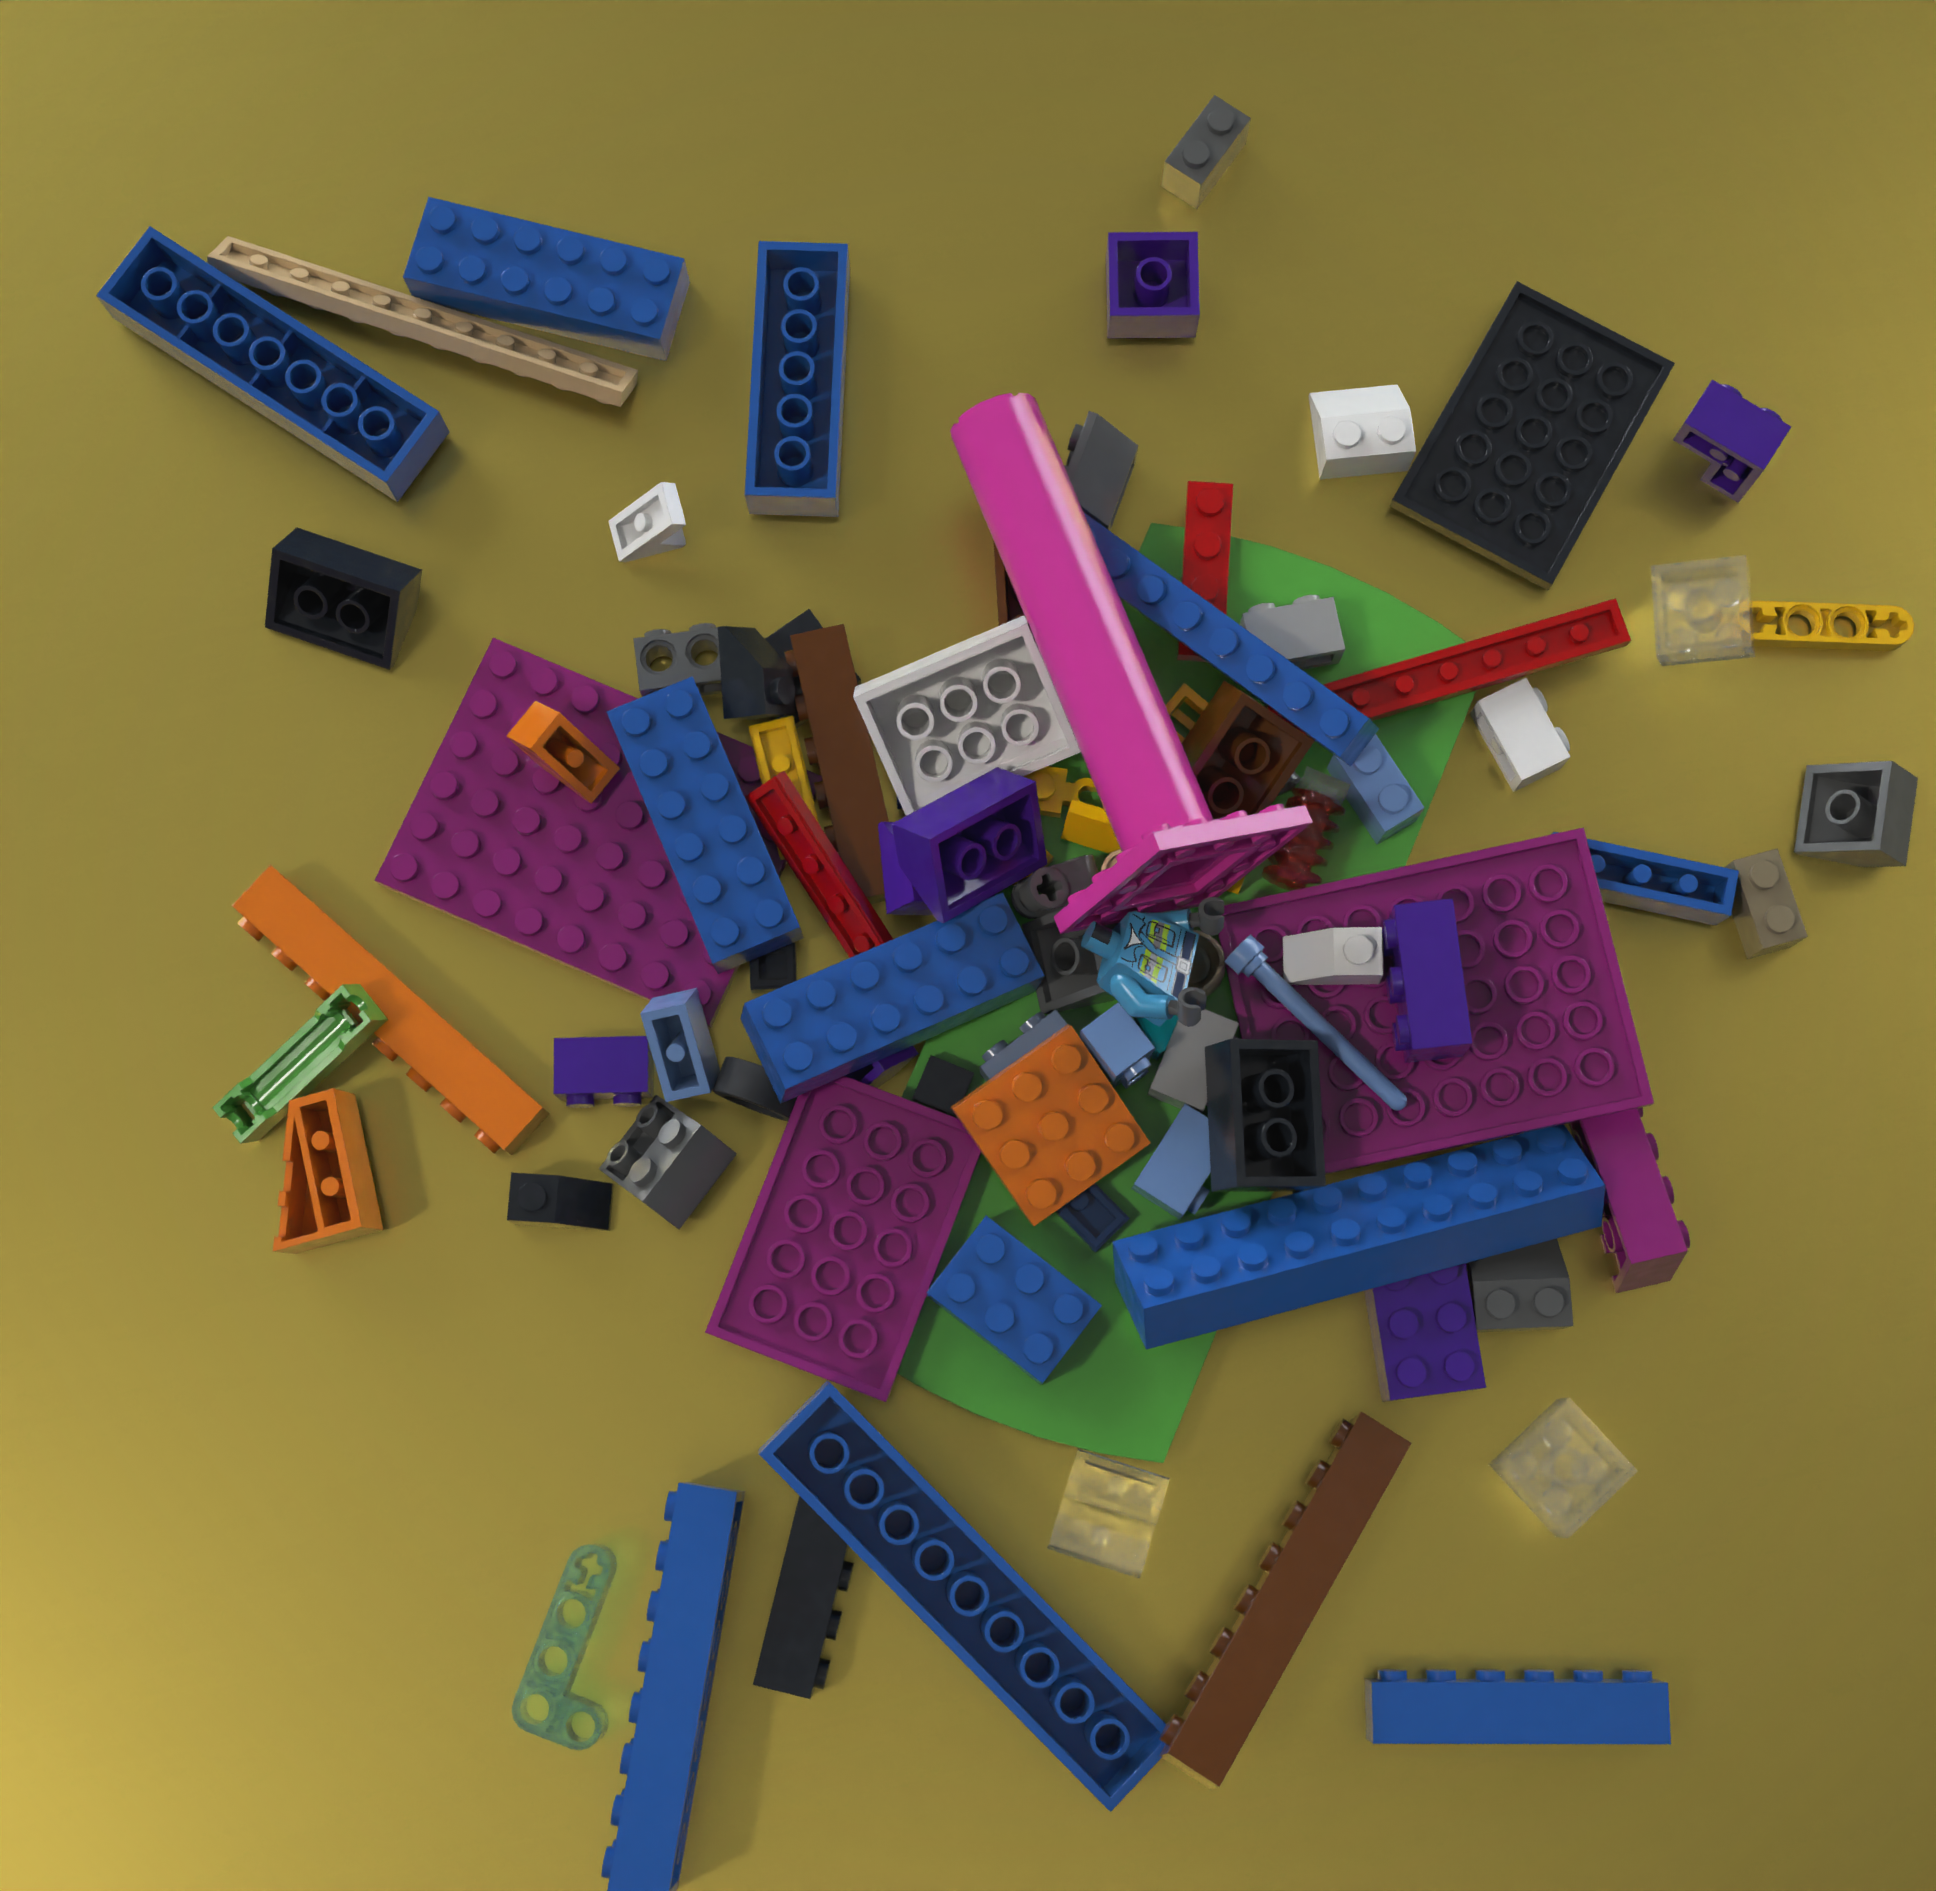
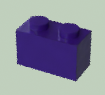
M647 1036L554 1038L553 1094L560 1100H566V1106L571 1108L594 1107L595 1100L613 1099V1105L619 1107L641 1106L642 1099L654 1097V1060Z

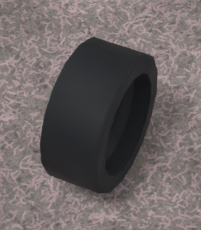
M725 1057L713 1088V1092L724 1099L787 1122L797 1100V1097L780 1103L763 1066L735 1057Z

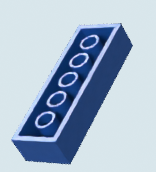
M428 197L403 275L412 296L453 310L667 361L690 284L684 258Z
M759 241L745 479V499L749 514L839 516L850 285L848 244Z
M693 676L607 711L717 973L720 974L803 939L798 920Z
M1000 893L978 903L945 923L935 921L745 1002L740 1019L780 1103H783L1034 993L1045 975L1004 894Z

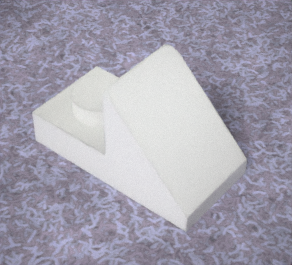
M660 482L608 521L619 562L641 559L679 549L686 545L682 529L686 522L675 483Z

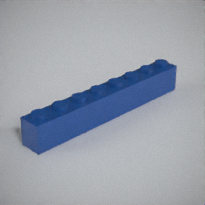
M1084 513L1120 599L1351 767L1379 730L1367 716Z

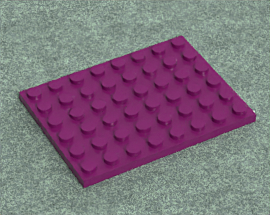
M492 638L374 881L383 887L648 1001L653 997L697 988L707 1025L711 1028L739 966L720 974L715 970L608 717L607 711L638 698L496 638ZM534 701L560 712L620 768L592 804L540 767L506 737ZM717 732L745 797L762 785L754 749L750 745ZM806 770L815 803L817 796L814 782L823 781L822 776ZM746 799L780 879L787 861L786 859L780 860L775 842Z
M1584 827L1224 905V913L1222 914L1224 916V928L1218 934L1225 960L1249 935H1252L1265 947L1262 951L1268 957L1265 962L1283 978L1284 936L1328 928L1382 927L1383 929V920L1389 918L1394 905L1453 898L1472 1036V1045L1463 1057L1405 1063L1404 1052L1395 1051L1392 1023L1396 1022V1015H1399L1397 1003L1389 1004L1386 989V976L1390 975L1389 969L1392 967L1391 956L1383 957V976L1379 984L1291 985L1405 1094L1407 1105L1399 1111L1391 1109L1253 975L1249 978L1243 972L1238 975L1226 964L1225 968L1239 1023L1241 1039L1318 1040L1325 1175L1638 1109L1654 1104Z

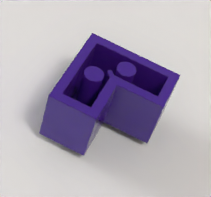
M1711 380L1673 440L1710 462V465L1700 479L1701 481L1739 503L1764 471L1791 429V426L1783 422L1776 412L1768 408H1759L1744 399L1742 394L1734 387Z

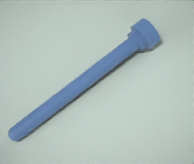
M1249 935L1227 957L1225 963L1238 975L1242 972L1248 978L1253 975L1391 1109L1396 1111L1404 1109L1407 1105L1405 1094L1265 962L1268 959L1262 952L1265 947L1252 935Z

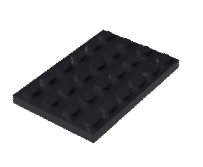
M1517 281L1398 488L1390 507L1549 590L1675 363Z

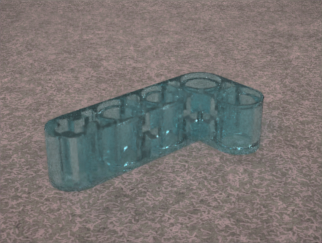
M593 1543L583 1545L574 1550L570 1555L512 1705L513 1720L518 1727L526 1732L575 1750L591 1747L603 1738L608 1728L607 1713L601 1705L570 1692L616 1573V1556L604 1544ZM597 1554V1564L603 1567L602 1573L592 1575L586 1586V1589H595V1595L593 1596L585 1590L571 1589L572 1583L579 1585L585 1581L588 1569L581 1565L582 1560ZM570 1599L580 1601L585 1607V1620L578 1627L569 1625L563 1617V1607ZM551 1646L561 1648L567 1655V1667L560 1674L553 1673L545 1664V1654ZM532 1694L543 1696L549 1704L548 1716L543 1721L533 1719L527 1712V1700ZM576 1712H586L593 1718L595 1730L590 1738H581L573 1731L571 1723Z

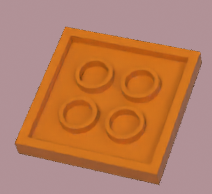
M1069 1024L951 1106L955 1115L1032 1226L1039 1224L1151 1144L1072 1025Z

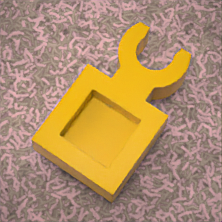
M1052 766L1044 767L1023 776L1036 781L1040 815L1057 818L1061 816L1062 805L1070 806L1072 799L1080 801L1078 795L1082 791L1097 792L1092 778H1081L1074 783L1066 782L1068 769Z

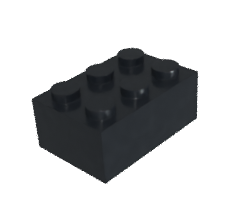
M1228 1039L1206 1046L1205 1065L1212 1192L1304 1191L1325 1187L1318 1040Z

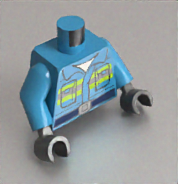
M1208 897L1199 904L1197 913H1191L1190 909L1150 913L1128 912L1112 930L1093 921L1085 931L1081 947L1102 957L1096 980L1099 987L1112 995L1131 1017L1146 1018L1159 1027L1167 1019H1172L1173 1015H1178L1179 1022L1187 1027L1198 1024L1201 1020V1011L1206 1008L1207 997L1202 989L1196 987L1187 988L1199 934L1194 932L1193 928L1199 927L1207 935L1219 934L1224 928V916H1222L1224 913V901L1217 897Z

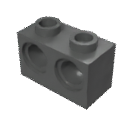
M696 624L691 626L689 631L671 633L667 629H656L646 632L644 637L633 638L639 691L642 697L693 676L701 696L722 693L718 627L715 624ZM711 650L718 654L716 660L710 665L704 666L695 662L697 655L703 651ZM666 656L673 659L670 667L664 671L658 672L650 669L651 663L658 657Z

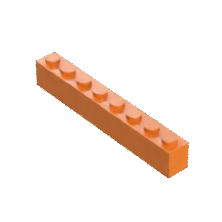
M270 865L232 905L243 916L238 924L258 942L265 935L277 947L271 954L290 971H293L297 966L303 969L310 976L305 984L324 1001L342 984H360L388 1018L374 1032L377 1038L372 1042V1045L392 1062L400 1056L411 1066L406 1075L426 1093L432 1086L445 1097L440 1106L458 1122L461 1123L468 1117L480 1128L474 1136L494 1154L502 1148L510 1155H513L550 1114L273 866ZM350 1002L351 1005L347 1009L357 1020L358 1025L363 1022L358 1015L361 1011L354 1003Z

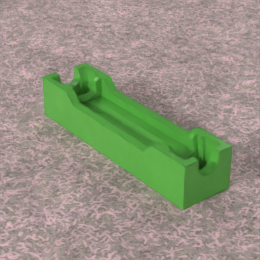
M342 984L316 1009L314 1016L254 1073L239 1082L212 1108L220 1118H227L236 1126L237 1129L232 1134L240 1144L259 1141L287 1115L289 1100L307 1096L377 1031L388 1018L360 984ZM350 1002L354 1003L361 1011L358 1014L363 1021L360 1025H358L357 1020L347 1009L351 1005ZM243 1103L247 1106V1108L250 1110V1112L254 1115V1117H255L254 1120H252V1118L249 1116V1114H248V1113L245 1111V1109L242 1107V1104H243Z

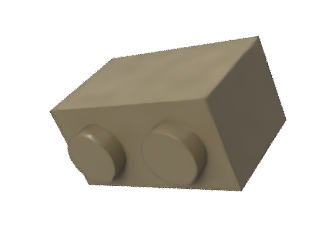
M1778 848L1733 860L1724 867L1739 871L1732 916L1747 959L1791 948L1808 937Z

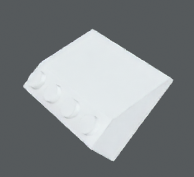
M1024 615L858 685L854 689L853 698L906 816L997 767L1020 776H1025L1080 753L1078 744Z

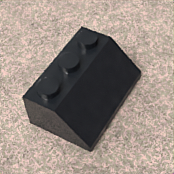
M296 527L272 548L265 628L390 670L396 662L417 610L422 569Z

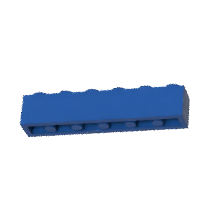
M1380 1669L1377 1670L1378 1679H1365L1366 1739L1373 1744H1671L1668 1683L1652 1679V1671L1622 1670V1679H1603V1671L1573 1670V1679H1554L1553 1670H1524V1679H1505V1670L1483 1669L1475 1670V1679H1456V1670L1431 1669L1426 1670L1427 1679H1407V1670Z

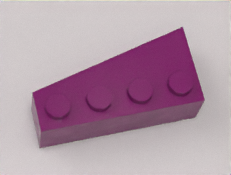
M1643 1107L1569 1123L1574 1140L1605 1184L1604 1216L1602 1217L1603 1234L1600 1235L1604 1253L1615 1254L1619 1274L1611 1277L1615 1293L1670 1281L1688 1252L1687 1248H1690V1237L1687 1227L1682 1220L1677 1221L1671 1205L1674 1203V1192L1671 1182L1667 1176L1661 1177L1656 1160L1659 1158L1656 1140L1651 1132H1645L1641 1117H1643Z

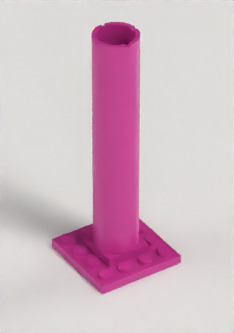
M1007 393L982 401L968 409L958 418L959 422L954 423L950 430L951 438L1122 851L1116 856L1117 863L1095 874L1091 878L1093 883L1088 888L1068 897L1069 904L1054 916L1060 934L1084 930L1093 921L1102 925L1119 923L1128 912L1132 911L1140 913L1167 912L1199 907L1202 900L1208 897L1218 898L1312 824L1309 812L1305 805L1285 809L1283 804H1276L1261 810L1257 814L1247 815L1245 810H1241L1220 819H1213L1036 399L1028 393H1018L1016 396L1012 395V393Z

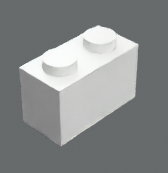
M1527 678L1521 679L1477 701L1470 712L1474 723L1513 792L1561 769L1571 757L1568 753L1570 745L1565 733L1560 727L1554 728L1546 713L1548 706L1542 692L1537 687L1532 688Z

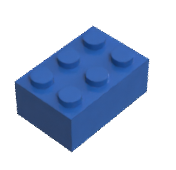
M988 1216L984 1217L926 1292L931 1300L1040 1385L1044 1383L1102 1306Z

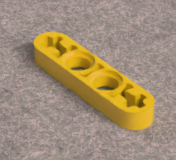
M1759 600L1743 605L1733 617L1731 624L1732 633L1735 638L1748 646L1865 651L1896 650L1910 639L1915 626L1910 613L1902 607L1894 605ZM1753 614L1756 615L1757 622L1771 623L1777 617V614L1779 615L1777 625H1764L1757 633L1753 632V626L1745 624V621ZM1796 614L1806 617L1811 624L1810 634L1800 636L1793 633L1789 628V617ZM1839 616H1845L1853 620L1856 625L1855 636L1847 638L1839 635L1834 628V619ZM1887 620H1891L1892 627L1899 628L1900 630L1895 636L1890 637L1889 630L1874 629L1867 635L1868 638L1866 637L1868 627H1880Z

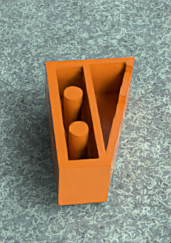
M332 1088L289 1100L282 1160L286 1161L284 1188L283 1191H279L278 1206L281 1207L279 1235L278 1237L274 1236L273 1252L298 1254L384 1230L355 1094Z

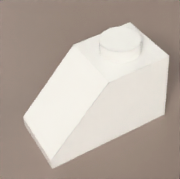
M1382 927L1328 928L1283 937V979L1290 985L1379 984L1383 976Z

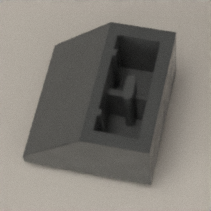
M1089 411L1084 426L1076 424L1068 444L1070 453L1064 467L1083 512L1111 531L1136 463L1138 445L1099 414Z
M655 1095L650 1103L640 1110L636 1121L623 1138L610 1149L606 1160L599 1167V1170L673 1226L680 1229L737 1153L701 1124L670 1103L665 1102L658 1095Z

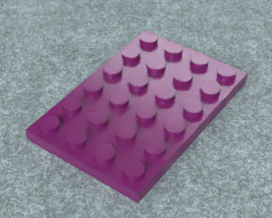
M846 1076L799 1095L705 1333L887 1402L926 1300V1292L932 1284L981 1151L960 1120Z

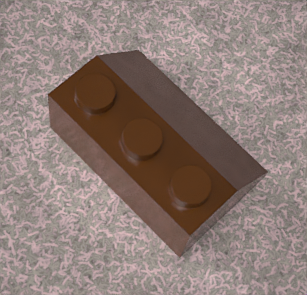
M1224 680L1182 742V746L1213 819H1220L1241 810H1245L1247 815L1257 814L1271 806L1315 740Z

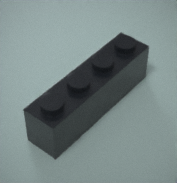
M800 1496L753 1685L811 1699L815 1688L824 1690L831 1660L824 1659L822 1656L826 1640H836L842 1611L834 1609L838 1590L848 1591L854 1563L846 1561L849 1545Z

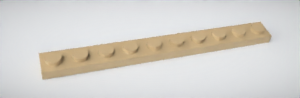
M227 236L207 256L208 264L238 283L266 290L271 295L284 296L305 303L314 309L326 310L348 317L351 321L357 323H366L387 330L396 336H406L430 344L439 350H448L467 356L478 363H488L512 371L521 377L534 378L552 384L558 389L573 391L594 398L603 404H613L621 407L637 385V369Z

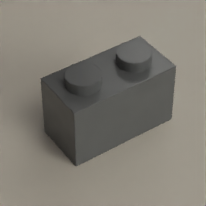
M1214 95L1165 160L1161 187L1195 209H1198L1246 145L1251 118Z

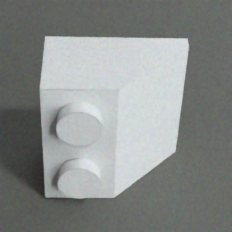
M1397 384L1309 393L1320 480L1408 471L1416 453L1411 410Z

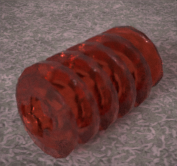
M1304 788L1291 789L1294 796L1288 798L1285 808L1305 805L1313 823L1267 858L1272 865L1264 867L1261 874L1268 882L1289 891L1306 888L1307 884H1321L1322 878L1311 870L1312 867H1326L1328 861L1317 854L1318 850L1333 849L1334 844L1323 837L1324 832L1338 833L1340 826L1329 820L1330 815L1344 816L1346 809L1335 803L1330 797Z

